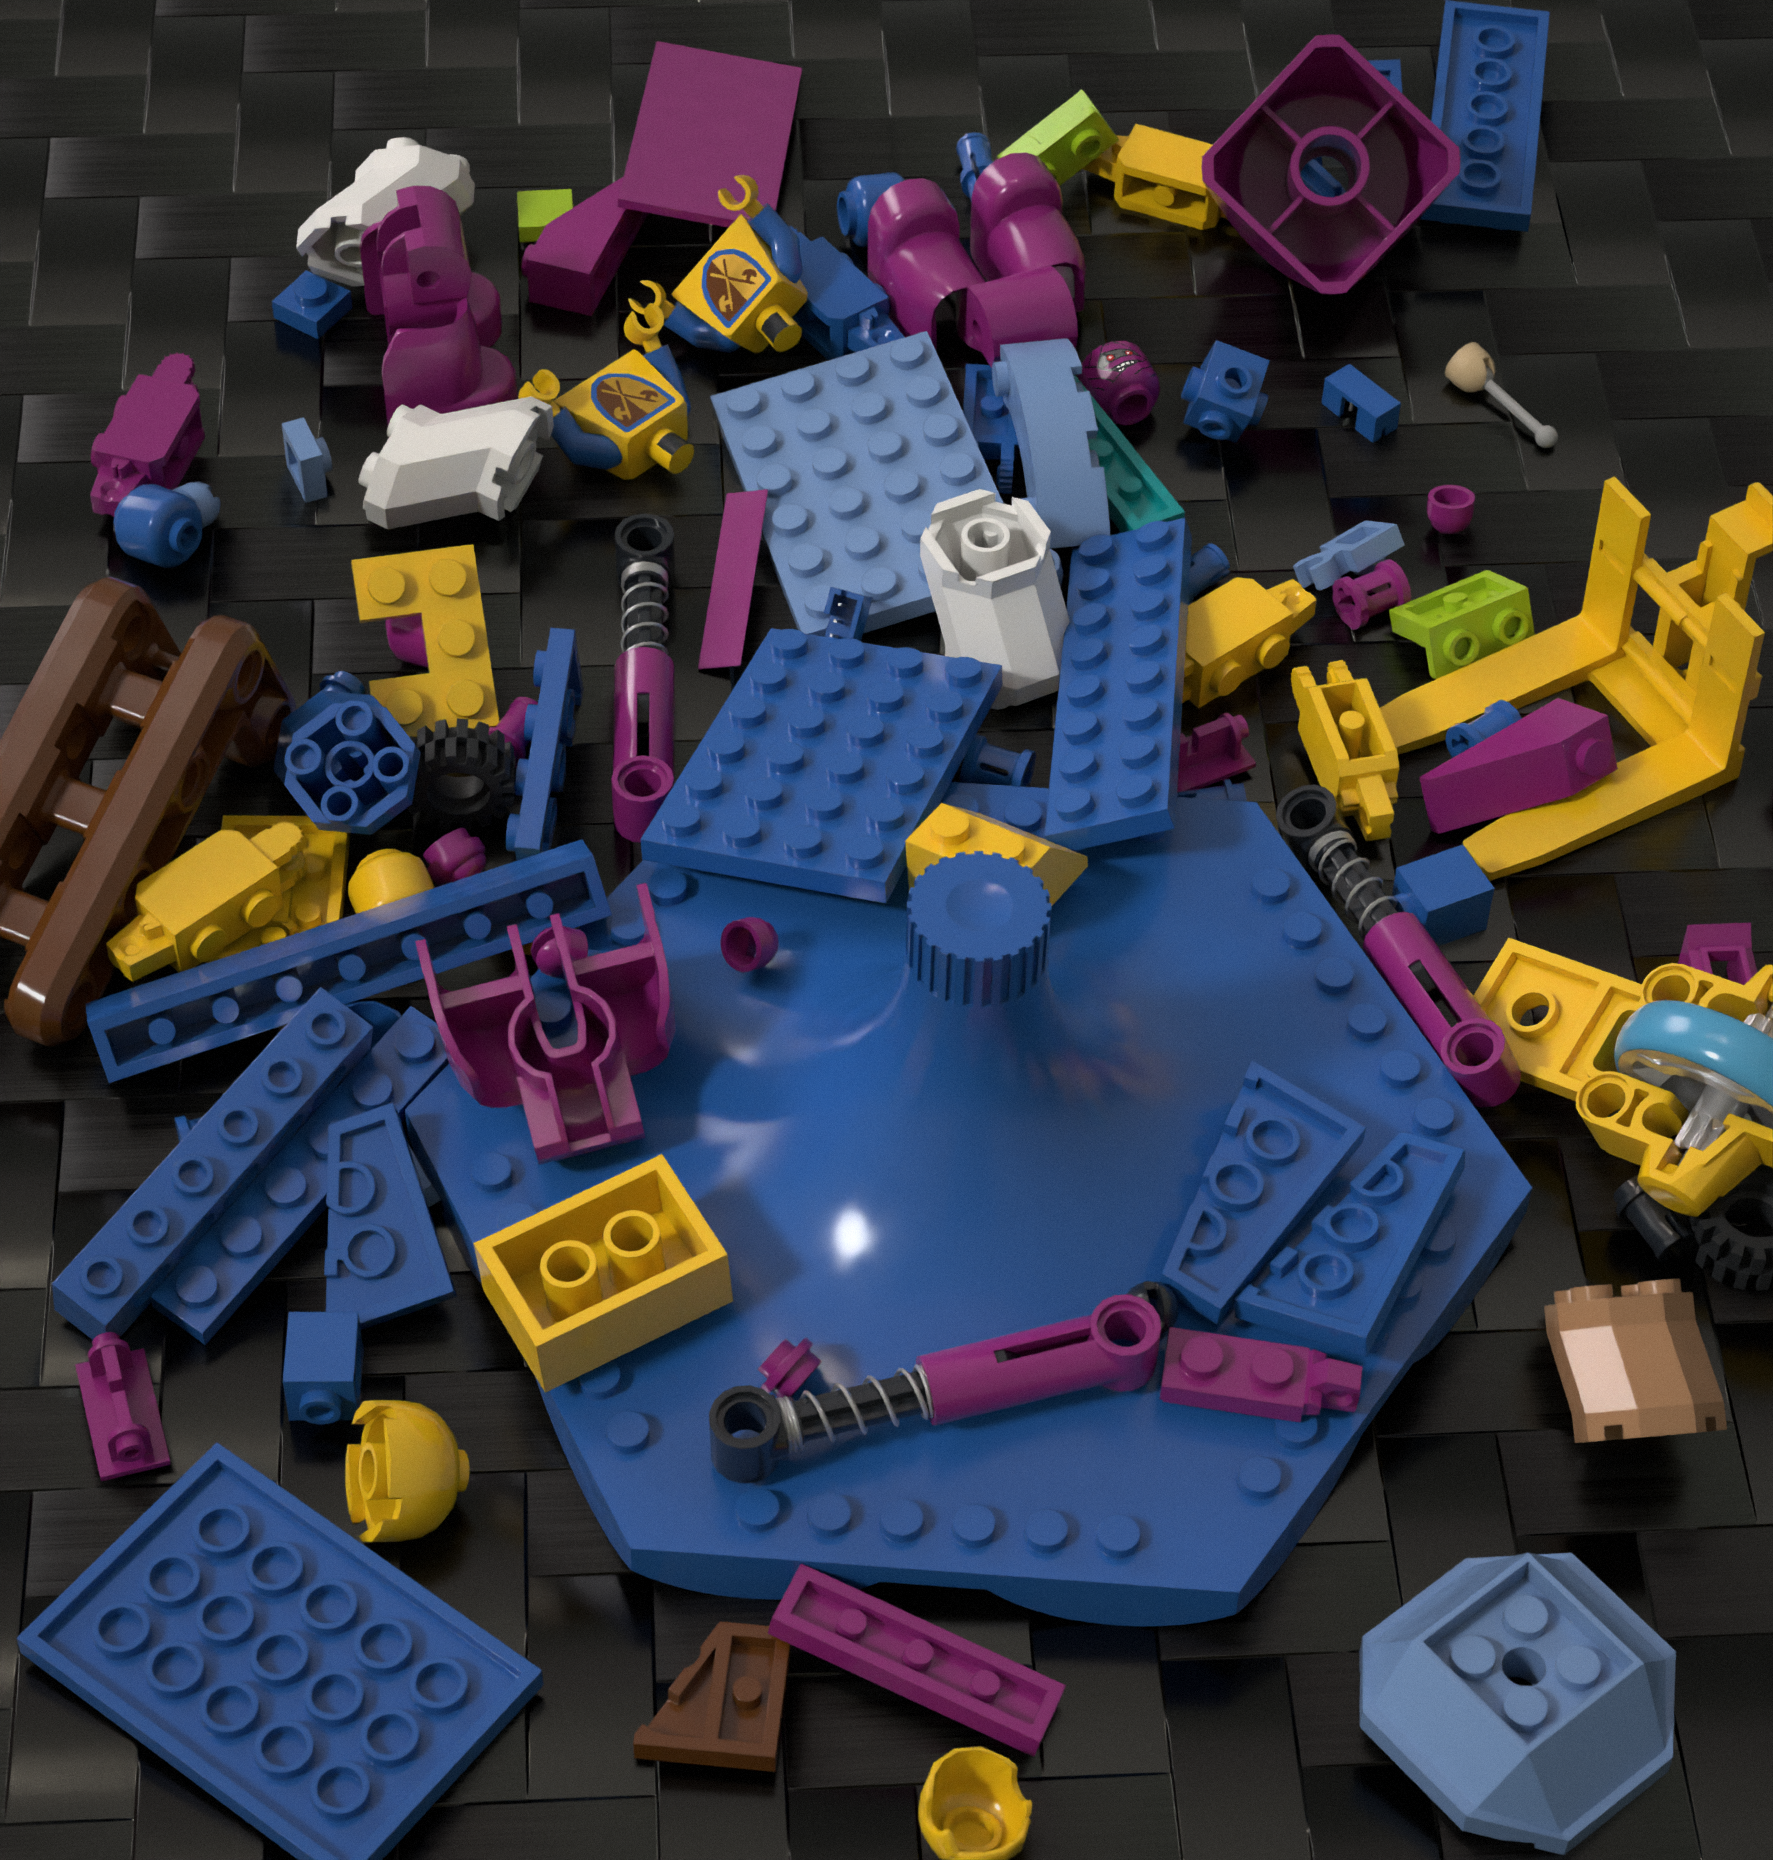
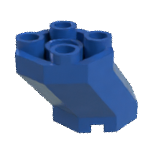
M320 691L282 720L273 771L319 830L372 835L412 804L421 753L388 709L383 707L373 695Z

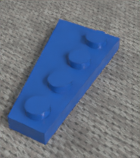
M550 628L547 651L537 650L535 656L533 683L534 687L541 688L538 705L528 704L525 715L524 737L525 741H532L529 759L520 758L518 760L515 793L516 796H523L520 814L509 815L506 831V850L515 852L517 861L548 851L552 845L557 821V799L550 797V793L563 792L566 778V746L572 747L576 731V720L574 719L575 705L581 706L584 693L576 633L572 629Z
M1400 1132L1350 1182V1193L1334 1208L1327 1205L1312 1220V1231L1294 1249L1286 1246L1270 1262V1273L1256 1287L1249 1284L1234 1299L1235 1318L1367 1357L1465 1169V1149Z

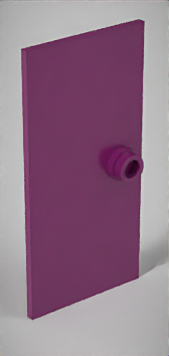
M657 41L617 207L729 228L740 214L747 218H750V216L743 209L737 211L726 209L719 200L718 191L725 188L736 201L742 203L745 198V190L735 180L734 176L746 175L754 179L758 185L759 194L757 200L762 206L768 203L776 211L802 68Z

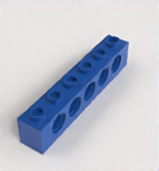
M320 987L52 1283L54 1310L92 1340L105 1332H114L121 1337L151 1303L150 1295L370 1052L373 1026Z

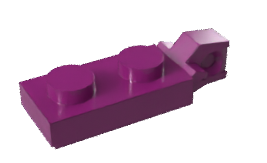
M1169 1327L1160 1400L1167 1403L1300 1422L1302 1415H1318L1321 1408L1355 1412L1361 1391L1362 1366L1330 1358L1326 1359V1353L1314 1349L1310 1351V1348Z

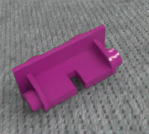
M1229 713L1219 715L1218 720L1194 728L1193 735L1185 737L1181 733L1177 792L1200 789L1256 767V762L1241 744L1242 739L1249 736V728L1242 715L1233 717Z
M105 1332L99 1334L92 1341L93 1346L88 1352L89 1361L75 1364L101 1481L171 1465L144 1348L130 1351L128 1343L120 1340V1336L117 1333Z

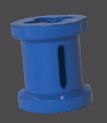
M1498 700L1485 708L1484 715L1469 724L1463 722L1450 727L1446 732L1445 739L1451 758L1522 719L1518 710L1509 702Z
M976 734L963 761L960 783L1029 787L1035 768L1036 752L1025 749L1022 753H1017L988 744L985 736ZM988 765L1007 770L1008 774L990 769Z

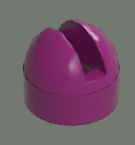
M1442 485L1433 488L1428 493L1427 502L1428 519L1431 521L1432 526L1441 534L1448 535L1460 533L1467 528L1474 515L1475 496L1473 492L1457 485Z
M746 917L732 921L724 928L721 934L720 945L723 957L729 966L739 972H749L766 966L775 958L779 948V941L776 930L769 922H765L761 918Z
M563 926L571 955L580 959L586 958L588 955V942L584 932L579 929ZM552 927L545 928L533 941L531 948L533 960L542 973L553 978L565 980Z

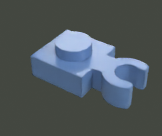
M1365 520L1320 546L1321 553L1302 559L1293 566V569L1303 588L1314 583L1317 590H1323L1333 585L1335 580L1340 579L1342 575L1349 571H1353L1354 575H1364L1373 572L1377 563L1386 560L1385 557L1403 547L1405 544L1397 524Z

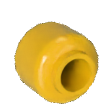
M383 849L371 853L361 860L349 881L348 896L357 914L435 887L426 866L419 857L397 849Z

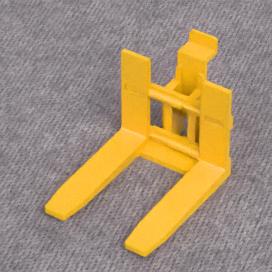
M1615 476L1605 480L1581 613L1574 618L1413 689L1380 707L1399 755L1445 740L1446 732L1450 727L1463 722L1469 724L1484 715L1485 708L1498 700L1509 702L1516 709H1519L1584 681H1590L1651 746L1617 762V770L1573 796L1504 815L1463 841L1464 847L1489 881L1542 865L1692 800L1740 776L1745 748L1740 742L1749 702L1757 698L1762 676L1758 673L1757 666L1765 632L1745 612L1756 558L1773 551V495L1761 483L1755 482L1748 486L1744 501L1711 515L1706 539L1700 543L1697 560L1667 573L1653 558H1649L1644 553L1651 514ZM1638 584L1660 606L1653 646L1639 631L1636 632L1630 626ZM1689 662L1688 669L1682 671L1677 668Z

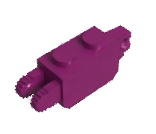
M176 352V354L170 353L168 357L165 356V359L161 360V364L157 366L152 377L138 374L127 395H121L117 400L113 419L106 431L96 436L91 450V463L93 467L97 468L98 472L90 494L93 512L114 516L120 501L129 492L141 485L156 484L170 490L178 487L205 439L199 406V391L197 385H194L192 377H195L194 373H196L193 358H190V355L178 354Z

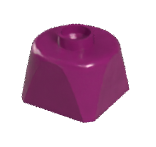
M1330 34L1315 36L1202 156V180L1236 231L1274 268L1296 282L1321 294L1346 293L1356 285L1408 233L1460 173L1459 147L1341 35ZM1319 157H1329L1340 162L1348 176L1346 192L1336 197H1323L1313 193L1301 179L1300 173L1304 166L1311 160Z

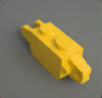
M1135 124L1129 136L1116 135L1119 140L1083 168V170L1115 182L1114 199L1121 208L1200 230L1216 227L1221 217L1227 219L1202 180V156L1210 149L1212 144Z
M1236 577L1188 605L1182 703L1190 700L1196 707L1200 708L1218 696H1226L1232 693L1240 683L1263 669H1271L1277 666L1288 655L1290 635L1314 616L1317 599L1310 592L1305 591L1301 584L1294 579L1266 590L1254 579Z
M1343 660L1328 663V684L1316 685L1309 667L1293 668L1291 686L1294 699H1296V704L1300 711L1298 731L1320 786L1325 787L1334 795L1344 817L1354 815L1366 841L1390 838L1392 832L1390 824L1394 820L1393 804L1397 803L1398 798L1396 790L1399 773L1398 753L1368 679L1360 678L1353 680L1350 670H1348V666Z
M278 822L277 825L272 824L271 829L266 828L249 840L239 831L220 830L139 882L135 895L138 916L106 943L109 960L132 982L168 964L179 973L194 968L202 962L214 959L226 946L253 928L267 924L278 911L284 908L282 893L293 887L296 881H301L302 877H306L305 872L308 871L307 858L303 855L302 846H305L303 830H300L299 825H294V822Z

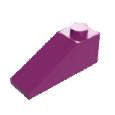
M624 176L546 224L535 245H528L522 259L521 272L523 277L528 278L529 302L588 316L593 315L649 214L647 212L617 207Z
M1557 698L1419 778L1430 829L1440 834L1573 796L1614 772L1618 767L1608 715Z

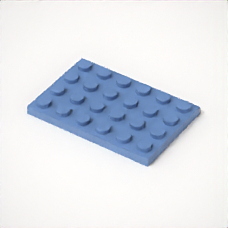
M927 331L710 396L714 415L744 492L768 489L761 536L799 631L805 634L825 637L830 615L825 614L824 609L830 587L873 597L863 633L936 611L920 557V539L925 527L929 529L931 525V514L936 504L978 489L996 493L995 502H1003Z

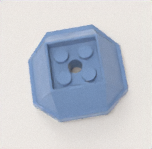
M1524 1553L1516 1556L1466 1558L1362 1636L1359 1651L1360 1728L1462 1831L1499 1840L1534 1843L1536 1849L1565 1855L1669 1771L1673 1759L1676 1651L1572 1553L1539 1555ZM1508 1678H1523L1533 1686H1520L1511 1682Z

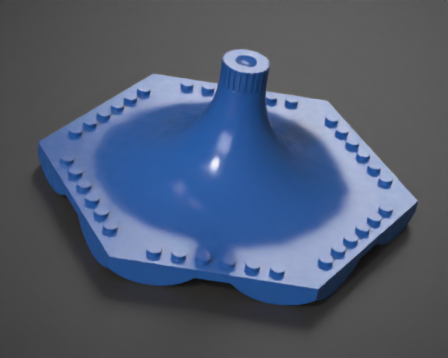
M951 782L939 805L944 803L981 813L1045 839L1049 788ZM1177 797L1175 829L1076 850L1075 852L1088 857V867L1052 907L1051 903H1049L1050 895L1048 889L1043 890L1044 882L1039 876L1036 878L1033 876L1031 868L1027 865L1022 867L1018 864V860L1012 857L1009 860L1002 858V854L995 852L992 855L983 854V851H974V854L960 852L956 853V857H943L939 859V863L935 866L933 864L927 866L925 874L923 876L919 874L916 877L914 887H911L910 890L906 865L887 903L643 860L607 897L612 916L582 925L578 929L583 931L587 938V957L637 945L644 938L645 927L636 885L647 884L663 944L674 999L675 1034L667 1058L646 1072L630 1076L645 1138L539 1165L524 1105L520 1104L506 1108H490L480 1105L460 1086L450 1064L405 1109L407 1133L413 1150L441 1199L436 1205L459 1251L481 1285L482 1282L473 1243L663 1154L728 1254L733 1302L546 1393L536 1379L547 1412L577 1482L607 1538L632 1571L665 1584L707 1594L746 1599L782 1600L800 1564H804L856 1589H862L878 1582L984 1589L1012 1603L1041 1613L1076 1621L1117 1626L1184 1625L1232 1616L1249 1604L1270 1581L1318 1514L1348 1463L1361 1435L1412 1364L1426 1356L1450 1331L1491 1274L1527 1212L1532 1187L1456 1080L1448 1072L1446 1066L1257 802ZM746 917L761 918L765 922H769L777 932L779 948L776 956L762 968L749 972L736 971L729 966L723 957L720 945L721 934L724 928L732 921ZM538 970L531 977V982L543 1032L551 1047L555 1049L572 1046L578 1040V1023L571 993L566 981L550 977ZM1251 1060L1367 1127L1363 1143L1250 1284L1254 1287L1270 1273V1262L1286 1246L1294 1249L1312 1231V1220L1327 1205L1333 1208L1337 1206L1350 1193V1182L1400 1132L1465 1149V1169L1367 1357L1235 1318L1234 1304L1221 1321L1216 1324L1178 1301V1317L1173 1328L1310 1348V1351L1314 1349L1326 1353V1359L1330 1358L1362 1366L1361 1391L1355 1412L1321 1408L1320 1414L1302 1415L1300 1422L1163 1402V1400H1160L1167 1335L1160 1340L1157 1365L1152 1378L1144 1386L1132 1391H1115L1099 1385L935 1426L932 1425L929 1418L926 1420L921 1414L899 1419L898 1427L894 1426L892 1421L869 1426L866 1435L862 1433L861 1429L836 1434L835 1442H832L829 1436L807 1441L803 1450L797 1448L796 1452L792 1450L788 1458L779 1461L777 1468L767 1478L756 1483L741 1484L727 1480L717 1472L711 1461L709 1412L713 1401L722 1392L735 1386L751 1385L760 1388L767 1378L758 1371V1368L785 1338L796 1347L807 1337L814 1344L810 1350L822 1360L817 1369L793 1394L792 1398L796 1401L800 1399L804 1391H809L814 1396L829 1393L836 1383L842 1384L845 1388L862 1385L867 1375L873 1376L879 1381L894 1377L898 1368H904L909 1373H912L913 1367L916 1364V1358L920 1355L1093 1314L1094 1309L1103 1300L1109 1297L1125 1295L1132 1287L1146 1281L1160 1282L1162 1271L1189 1207L1193 1204L1200 1188L1203 1174L1211 1155L1214 1154L1232 1105L1236 1102L1243 1086L1244 1077ZM1148 1297L1149 1303L1158 1313L1156 1299ZM1125 1339L1111 1341L1115 1345L1122 1347L1136 1345L1132 1341ZM740 1430L732 1434L733 1437L739 1439H751L759 1435V1433L751 1430Z

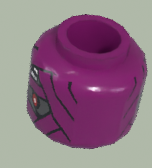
M1128 341L1108 342L1090 352L1081 363L1082 374H1078L1077 378L1090 391L1092 397L1114 424L1132 425L1140 422L1148 416L1156 404L1160 393L1159 378L1144 352L1136 344Z

